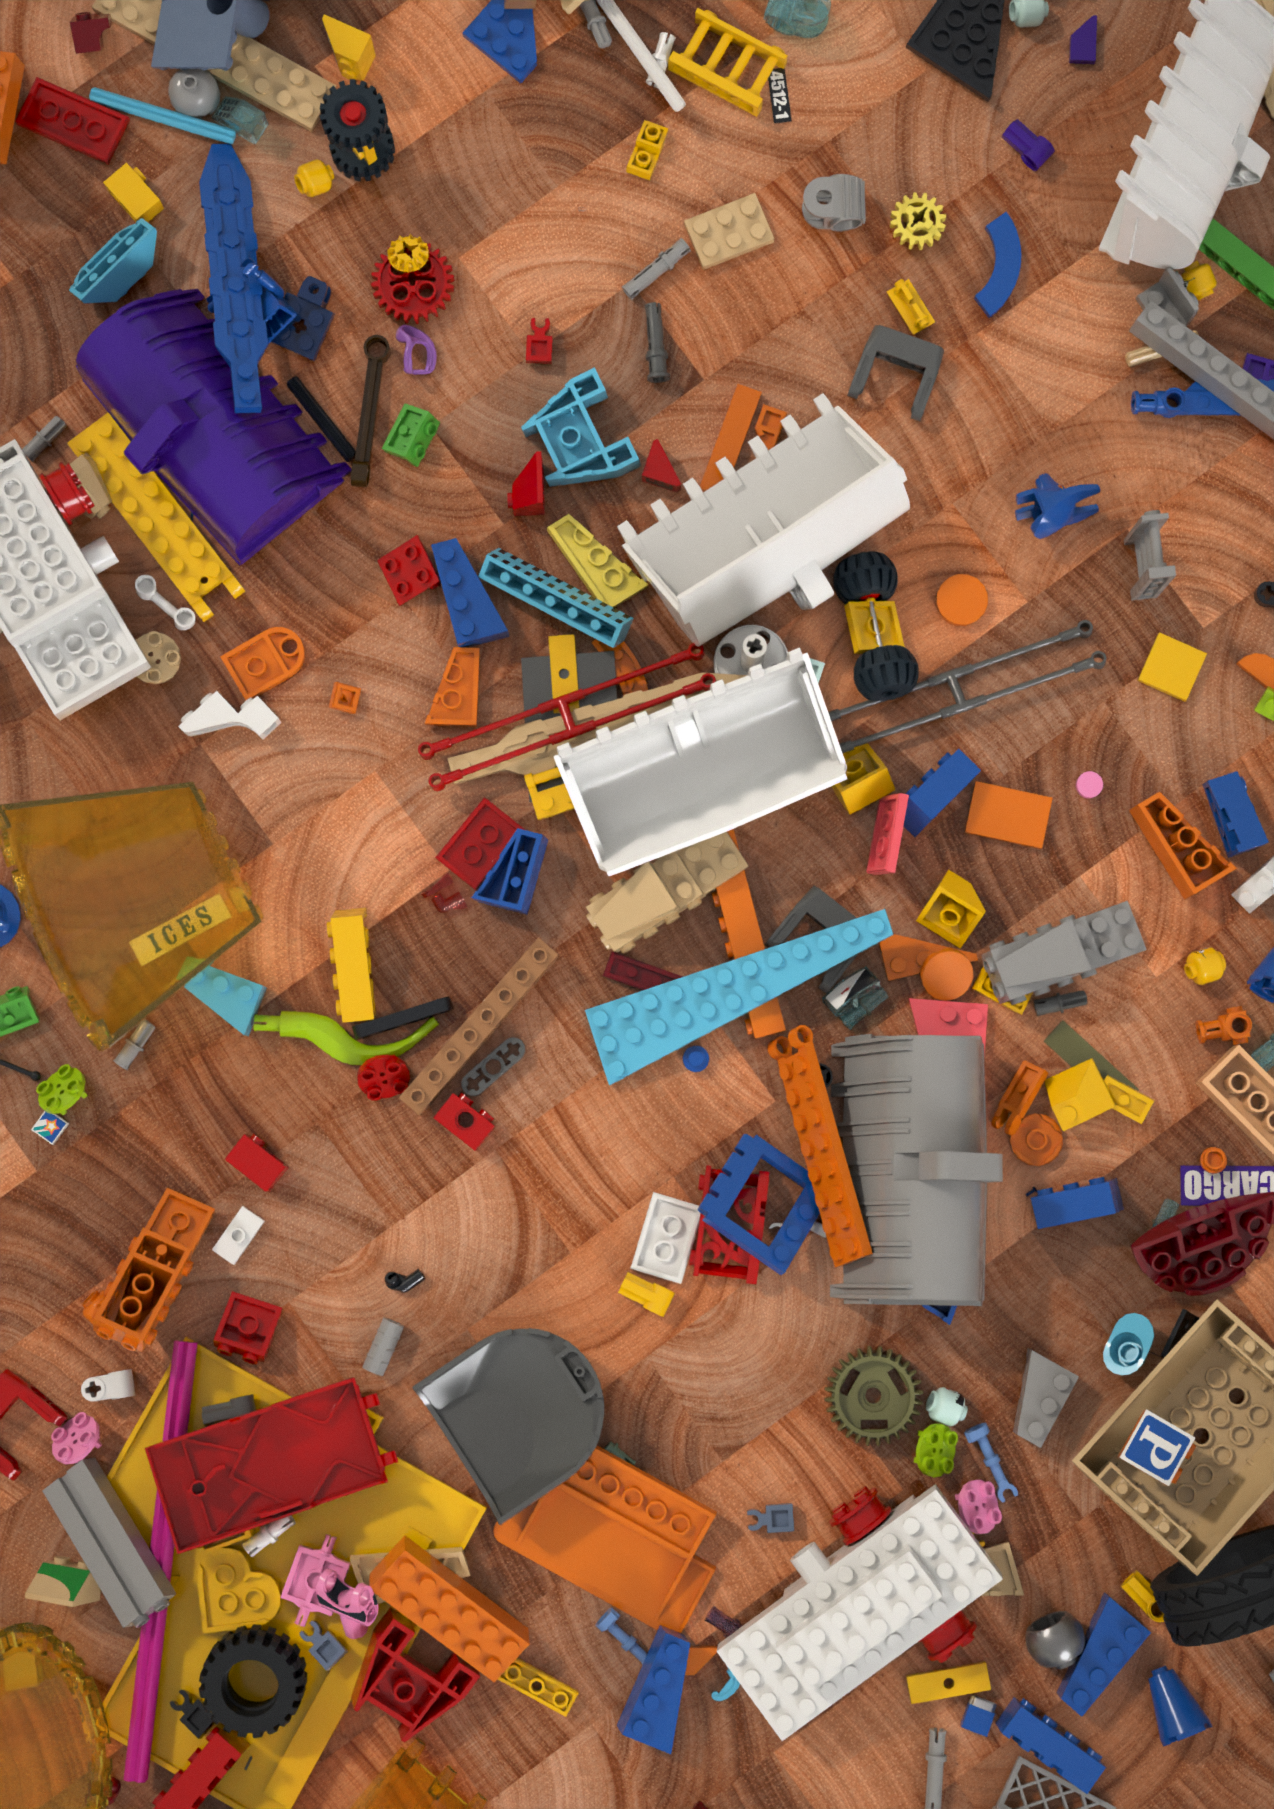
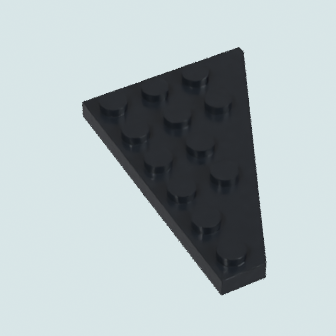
M937 0L906 44V48L989 102L992 96L1005 0Z

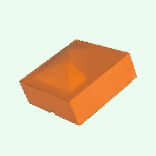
M334 682L329 708L356 714L361 688Z

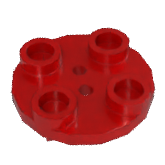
M395 1054L377 1055L367 1059L357 1072L358 1086L363 1093L367 1094L368 1099L373 1101L402 1094L407 1089L410 1080L408 1066Z

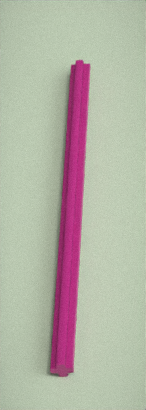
M174 1341L162 1441L188 1432L197 1342ZM157 1490L150 1550L170 1582L175 1545ZM167 1607L157 1613L154 1611L148 1616L150 1620L141 1626L123 1779L128 1782L144 1783L148 1780Z

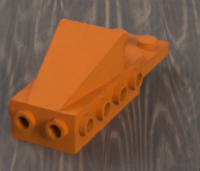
M166 1188L146 1227H143L139 1236H135L131 1241L128 1249L129 1254L126 1260L122 1259L116 1270L118 1275L114 1282L110 1281L107 1285L102 1304H98L92 1313L93 1331L99 1337L105 1340H116L125 1349L130 1351L138 1350L143 1352L147 1344L152 1345L158 1332L155 1330L158 1322L163 1323L170 1310L169 1306L176 1300L182 1285L179 1283L182 1277H188L194 1264L191 1261V1257L215 1213L214 1208Z

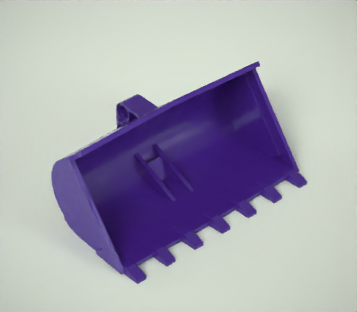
M182 289L157 293L153 297L128 303L100 324L85 340L76 357V368L85 385L131 441L124 450V455L140 474L155 471L240 566L344 482L343 477L351 473V468L346 462L333 465L329 463L318 449L326 444L327 440L321 433L306 435L294 420L303 413L296 404L283 406L270 391L279 384L272 375L259 377L261 413H235L230 367L215 347L213 330L215 319L208 320L195 305L205 298L198 289L183 291Z

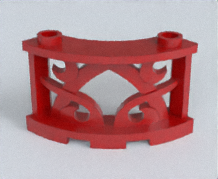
M706 1165L705 1175L700 1174L698 1190L703 1191L702 1201L707 1193L711 1194L709 1189L712 1186V1182L715 1181L719 1173H723L722 1170L711 1169V1166ZM759 1171V1174L751 1173L744 1185L757 1187L741 1190L734 1201V1207L738 1216L742 1220L753 1224L752 1230L746 1231L760 1241L763 1238L770 1172ZM743 1199V1206L746 1203H750L752 1211L748 1214L743 1213L739 1200ZM700 1213L696 1250L691 1249L689 1265L694 1266L693 1276L706 1274L746 1279L747 1284L757 1285L760 1261L740 1248V1246L735 1251L733 1249L735 1243L731 1241L728 1245L718 1234L717 1230L703 1221L704 1215ZM705 1226L712 1241L702 1245ZM708 1249L713 1250L714 1257L712 1259L717 1258L722 1251L725 1254L723 1263L704 1262L703 1256L705 1251ZM731 1258L744 1266L728 1265L727 1263Z

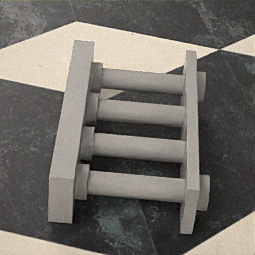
M1160 510L1145 512L1124 539V545L1135 544L1139 580L1130 590L1131 601L1157 598L1176 577L1175 565L1167 566V563L1163 561L1160 529L1169 519V514H1160Z

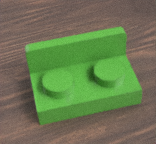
M405 403L382 449L386 453L405 459L411 465L418 467L426 454L433 436L437 433L440 422L429 411Z
M20 986L13 987L0 996V1037L39 1022L40 1018L29 996L30 990L28 986L20 988Z

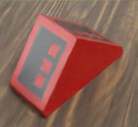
M656 439L652 443L642 473V482L677 493L681 491V482L659 440Z

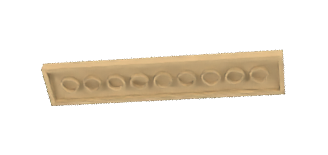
M96 0L92 6L94 12L99 13V15L111 14L112 22L155 45L162 0ZM237 34V39L232 44L231 57L233 64L231 68L227 71L222 69H208V71L220 82L313 132L320 120V103L324 104L323 96L325 93L330 95L329 89L333 85L337 89V85L259 42Z

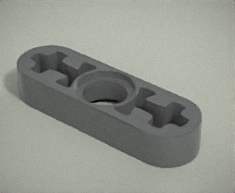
M515 1037L505 1040L463 1077L461 1082L463 1091L470 1096H478L524 1057L526 1052L524 1043ZM508 1044H520L521 1047L518 1049L520 1054L518 1056L510 1055L507 1060L511 1061V1063L506 1066L504 1060L497 1053L501 1051L505 1055L509 1051ZM491 1059H496L501 1063V1070L495 1075L489 1074L486 1070V1064ZM481 1068L484 1075L491 1080L486 1083L483 1078L478 1083L479 1090L471 1089L469 1091L467 1089L469 1085L467 1080L470 1077L474 1080L480 1076L477 1070Z

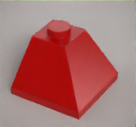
M537 451L513 482L512 493H507L508 508H513L514 516L545 515L542 451Z

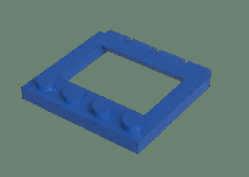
M743 1134L734 1148L735 1152L731 1153L723 1166V1173L718 1174L709 1189L711 1194H706L698 1207V1211L704 1215L703 1221L779 1275H783L820 1214L819 1208L815 1203L814 1190L808 1177V1171L758 1135L752 1138L748 1134ZM760 1158L804 1188L770 1246H767L726 1217L727 1212Z

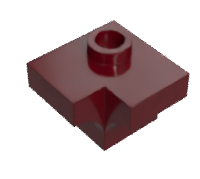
M90 12L75 14L70 21V27L76 54L102 50L104 47L102 33L112 25L111 14L99 15V13L91 14Z

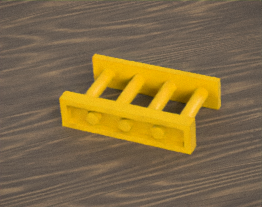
M697 8L695 23L699 24L684 53L672 52L668 59V70L757 117L763 103V98L759 94L775 65L782 69L786 67L788 55L781 48L774 45L769 46L718 19L717 15L712 11H703ZM710 30L721 36V39L706 65L701 66L693 62L692 58L707 31ZM730 42H733L744 48L729 76L723 78L717 75L714 70ZM755 54L765 59L766 62L751 89L746 90L738 86L737 81L751 56Z

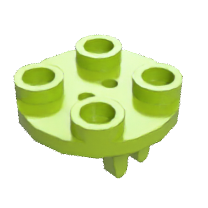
M69 1064L62 1065L57 1072L37 1086L36 1092L39 1094V1106L47 1113H61L65 1115L67 1113L66 1110L72 1107L79 1100L80 1096L83 1099L88 1096L84 1091L86 1083L84 1075L77 1068H72Z
M940 1423L931 1424L924 1431L918 1430L917 1436L920 1437L916 1447V1457H914L913 1462L917 1463L920 1471L929 1477L935 1478L942 1476L944 1473H951L954 1468L953 1459L958 1442L957 1433Z

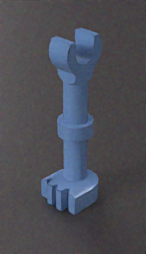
M987 1423L975 1425L965 1430L964 1434L969 1444L975 1441L978 1442L985 1457L983 1461L986 1467L990 1468L997 1483L996 1495L1001 1502H1005L1003 1497L1005 1489H1011L1013 1495L1018 1496L1016 1487L1006 1479L999 1464V1455L994 1453L987 1438L990 1432Z
M613 1607L609 1608L595 1626L601 1632L608 1630L622 1644L621 1647L625 1651L629 1650L643 1664L647 1653L636 1643L637 1639L633 1635L629 1636L615 1623L619 1619L620 1614Z

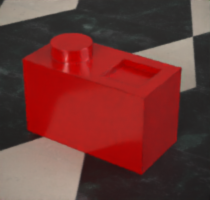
M254 1133L252 1136L244 1134L226 1156L225 1160L265 1192H270L289 1166L263 1147L266 1142Z

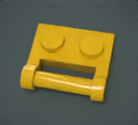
M558 767L534 775L532 773L524 775L538 820L575 809L565 784L538 792L537 784L562 777Z

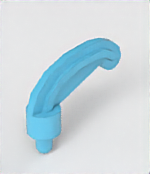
M729 1668L727 1670L730 1677L728 1682L719 1693L713 1691L711 1697L716 1701L727 1699L740 1686V1683Z

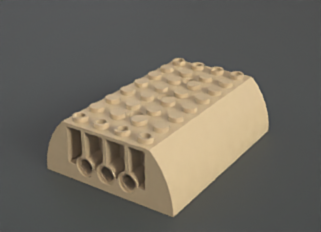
M1218 1299L1072 1460L1074 1465L1196 1576L1200 1574L1274 1490V1349ZM1234 1388H1238L1244 1393V1399L1240 1404H1234L1229 1399V1393ZM1144 1409L1149 1410L1192 1436L1198 1428H1203L1208 1432V1440L1204 1444H1198L1195 1440L1193 1441L1196 1448L1189 1460L1184 1458L1179 1468L1183 1469L1175 1484L1171 1482L1169 1486H1166L1118 1458L1120 1451Z

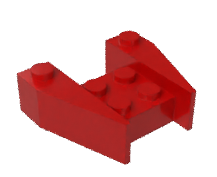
M390 1607L373 1630L351 1700L354 1710L357 1712L365 1701L368 1700L400 1721L401 1724L398 1727L401 1741L405 1743L463 1700L480 1678V1674L477 1669L454 1652L437 1674L404 1653L403 1649L414 1636L415 1630L412 1621Z

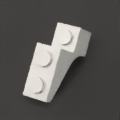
M216 691L214 694H207L200 701L201 706L194 712L191 710L186 713L178 727L186 735L192 737L232 726H243L254 731L263 740L282 722L258 696L254 699L252 697L247 699L241 705V711L237 713Z
M1274 855L1231 894L1249 914L1274 894Z

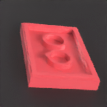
M898 793L879 799L866 870L867 874L895 873L909 795Z

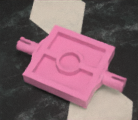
M326 1534L321 1549H312L301 1544L298 1547L280 1597L300 1607L294 1622L297 1625L300 1624V1626L305 1627L310 1612H321L329 1616L333 1615L332 1611L320 1606L316 1586L321 1574L327 1568L336 1571L343 1581L346 1579L351 1563L339 1559L331 1553L337 1539L335 1536L331 1537V1535Z

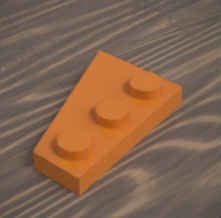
M453 647L440 686L425 720V725L477 727L480 648Z

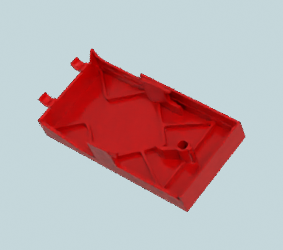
M351 1377L145 1447L177 1554L306 1511L340 1497L387 1483L388 1479L384 1472V1467L397 1463L398 1459L395 1450L380 1455L366 1409L380 1405L377 1393L362 1397L355 1378Z

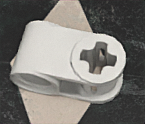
M132 1369L111 1372L107 1375L86 1379L81 1386L82 1396L88 1401L114 1400L136 1396ZM93 1381H95L96 1386H101V1391L97 1392V1396H95L94 1392L89 1391V1387L94 1385Z

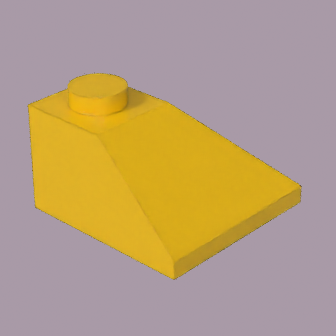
M948 869L916 921L961 949L986 911L972 884Z
M1093 1058L1045 1079L1051 1107L1063 1131L1116 1106Z

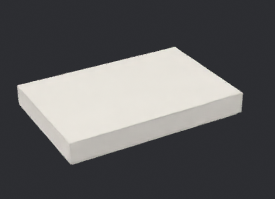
M653 1192L630 1269L681 1284L699 1226V1206Z

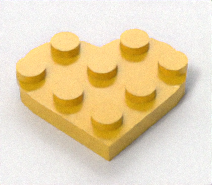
M232 1547L217 1549L208 1553L198 1567L197 1583L203 1634L236 1630L241 1626L252 1628L253 1624L264 1625L278 1614L282 1601L279 1584L271 1574L262 1571H252L250 1562L243 1551Z

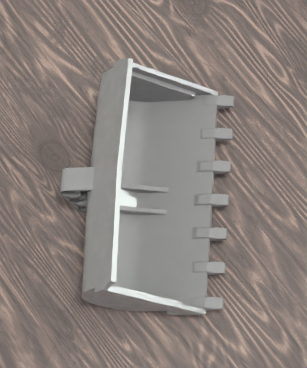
M873 1034L845 1037V1042L832 1044L831 1057H845L844 1082L831 1085V1097H844L843 1122L836 1123L839 1136L843 1137L844 1154L873 1254L844 1265V1284L830 1285V1297L844 1298V1304L982 1306L985 1300L987 1183L1003 1182V1154L987 1153L985 1061L982 1037L944 1035L874 1036Z

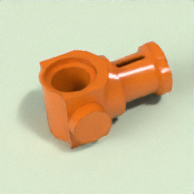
M1242 1006L1226 1009L1227 1014L1218 1015L1217 1020L1206 1022L1196 1020V1034L1199 1043L1203 1044L1206 1040L1221 1038L1222 1041L1232 1040L1233 1045L1249 1043L1248 1037H1251L1252 1021L1246 1015V1010L1243 1011ZM1235 1018L1243 1023V1029L1240 1033L1235 1032L1232 1028V1022ZM1216 1028L1215 1031H1207V1029Z

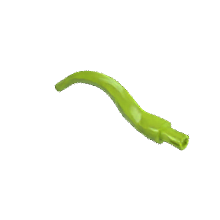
M281 1011L280 1016L254 1015V1022H267V1024H254V1031H279L280 1037L305 1038L331 1057L350 1065H362L367 1059L377 1055L395 1054V1056H399L415 1046L439 1025L438 1021L432 1016L414 1033L403 1040L384 1045H366L352 1038L335 1020L327 1016L299 1011Z

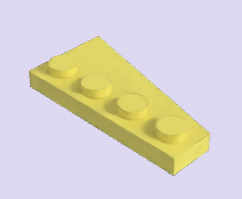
M570 514L547 527V532L594 598L616 608L648 587L649 584L637 577L629 566L619 561L612 554L611 550L605 545L602 546L594 539V535Z

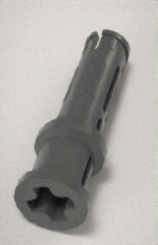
M651 302L645 305L649 351L646 354V360L649 361L647 381L663 383L670 380V374L667 373L666 364L668 352L664 349L661 304Z

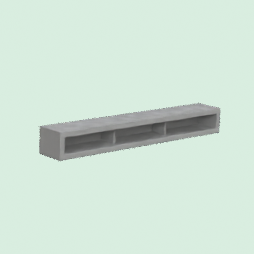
M1150 301L1129 332L1274 439V392L1153 301Z

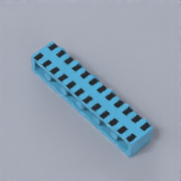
M501 548L486 555L478 576L612 648L625 641L634 619Z

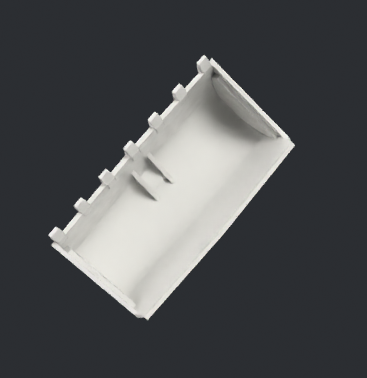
M1191 0L1188 10L1197 20L1192 35L1189 38L1181 31L1177 33L1173 43L1181 53L1174 70L1167 66L1162 68L1159 78L1167 87L1160 104L1158 105L1150 100L1145 109V113L1152 120L1145 140L1138 135H1134L1130 147L1138 155L1130 175L1121 170L1115 181L1123 192L1099 246V251L1107 253L1113 260L1129 264L1130 260L1160 269H1167L1169 267L1172 269H1182L1191 265L1224 191L1256 184L1261 181L1270 155L1249 138L1248 135L1274 68V17L1255 0H1205L1204 4L1199 0Z
M824 393L813 399L821 417L800 429L794 418L788 415L780 421L788 438L768 450L759 436L754 437L748 441V444L756 459L737 471L729 460L723 457L715 463L723 480L705 492L702 491L694 478L683 483L691 501L670 513L661 499L652 503L650 506L658 522L645 531L637 534L627 520L617 526L625 541L622 547L645 582H650L678 626L697 647L787 592H790L801 609H814L835 595L822 570L910 509V501L903 482L907 481L904 469L839 406L834 408Z
M800 648L788 652L786 661L766 669H763L760 663L749 668L748 676L724 684L721 679L712 683L709 691L688 699L684 695L672 700L671 706L650 715L646 711L634 715V722L616 730L610 731L608 727L596 731L595 739L572 748L569 742L557 747L558 755L553 756L598 866L601 870L607 872L608 876L732 830L847 779V765L808 653L802 654Z

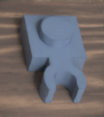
M792 1503L765 1505V1513H761L757 1509L747 1510V1515H756L758 1517L756 1524L748 1525L749 1530L755 1531L760 1529L762 1525H767V1533L794 1531Z
M311 1621L310 1624L314 1627V1634L308 1636L305 1631H301L299 1634L304 1641L314 1644L308 1651L326 1671H329L348 1650L331 1631H327L322 1635L320 1624L316 1621Z

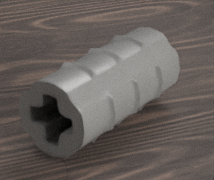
M383 1317L362 1368L380 1376L384 1375L398 1340H400L404 1325Z

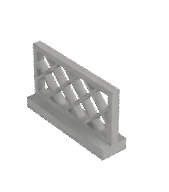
M1020 1756L1015 1761L996 1805L992 1807V1809H1012L1004 1803L1009 1793L1018 1790L1023 1806L1014 1809H1029L1043 1803L1044 1809H1049L1047 1801L1058 1797L1061 1798L1064 1809H1069L1064 1795L1072 1792L1079 1794L1083 1806L1075 1809H1089L1096 1805L1106 1809H1116L1115 1806L1090 1793H1084L1075 1785ZM1023 1764L1031 1769L1034 1781L1021 1785L1017 1774ZM1037 1772L1045 1777L1038 1778ZM1051 1779L1055 1781L1059 1793L1045 1798L1040 1782ZM1015 1781L1017 1786L1012 1788V1785ZM1036 1784L1041 1799L1027 1804L1023 1788ZM1061 1785L1069 1790L1063 1791ZM1085 1798L1091 1800L1092 1803L1087 1804Z

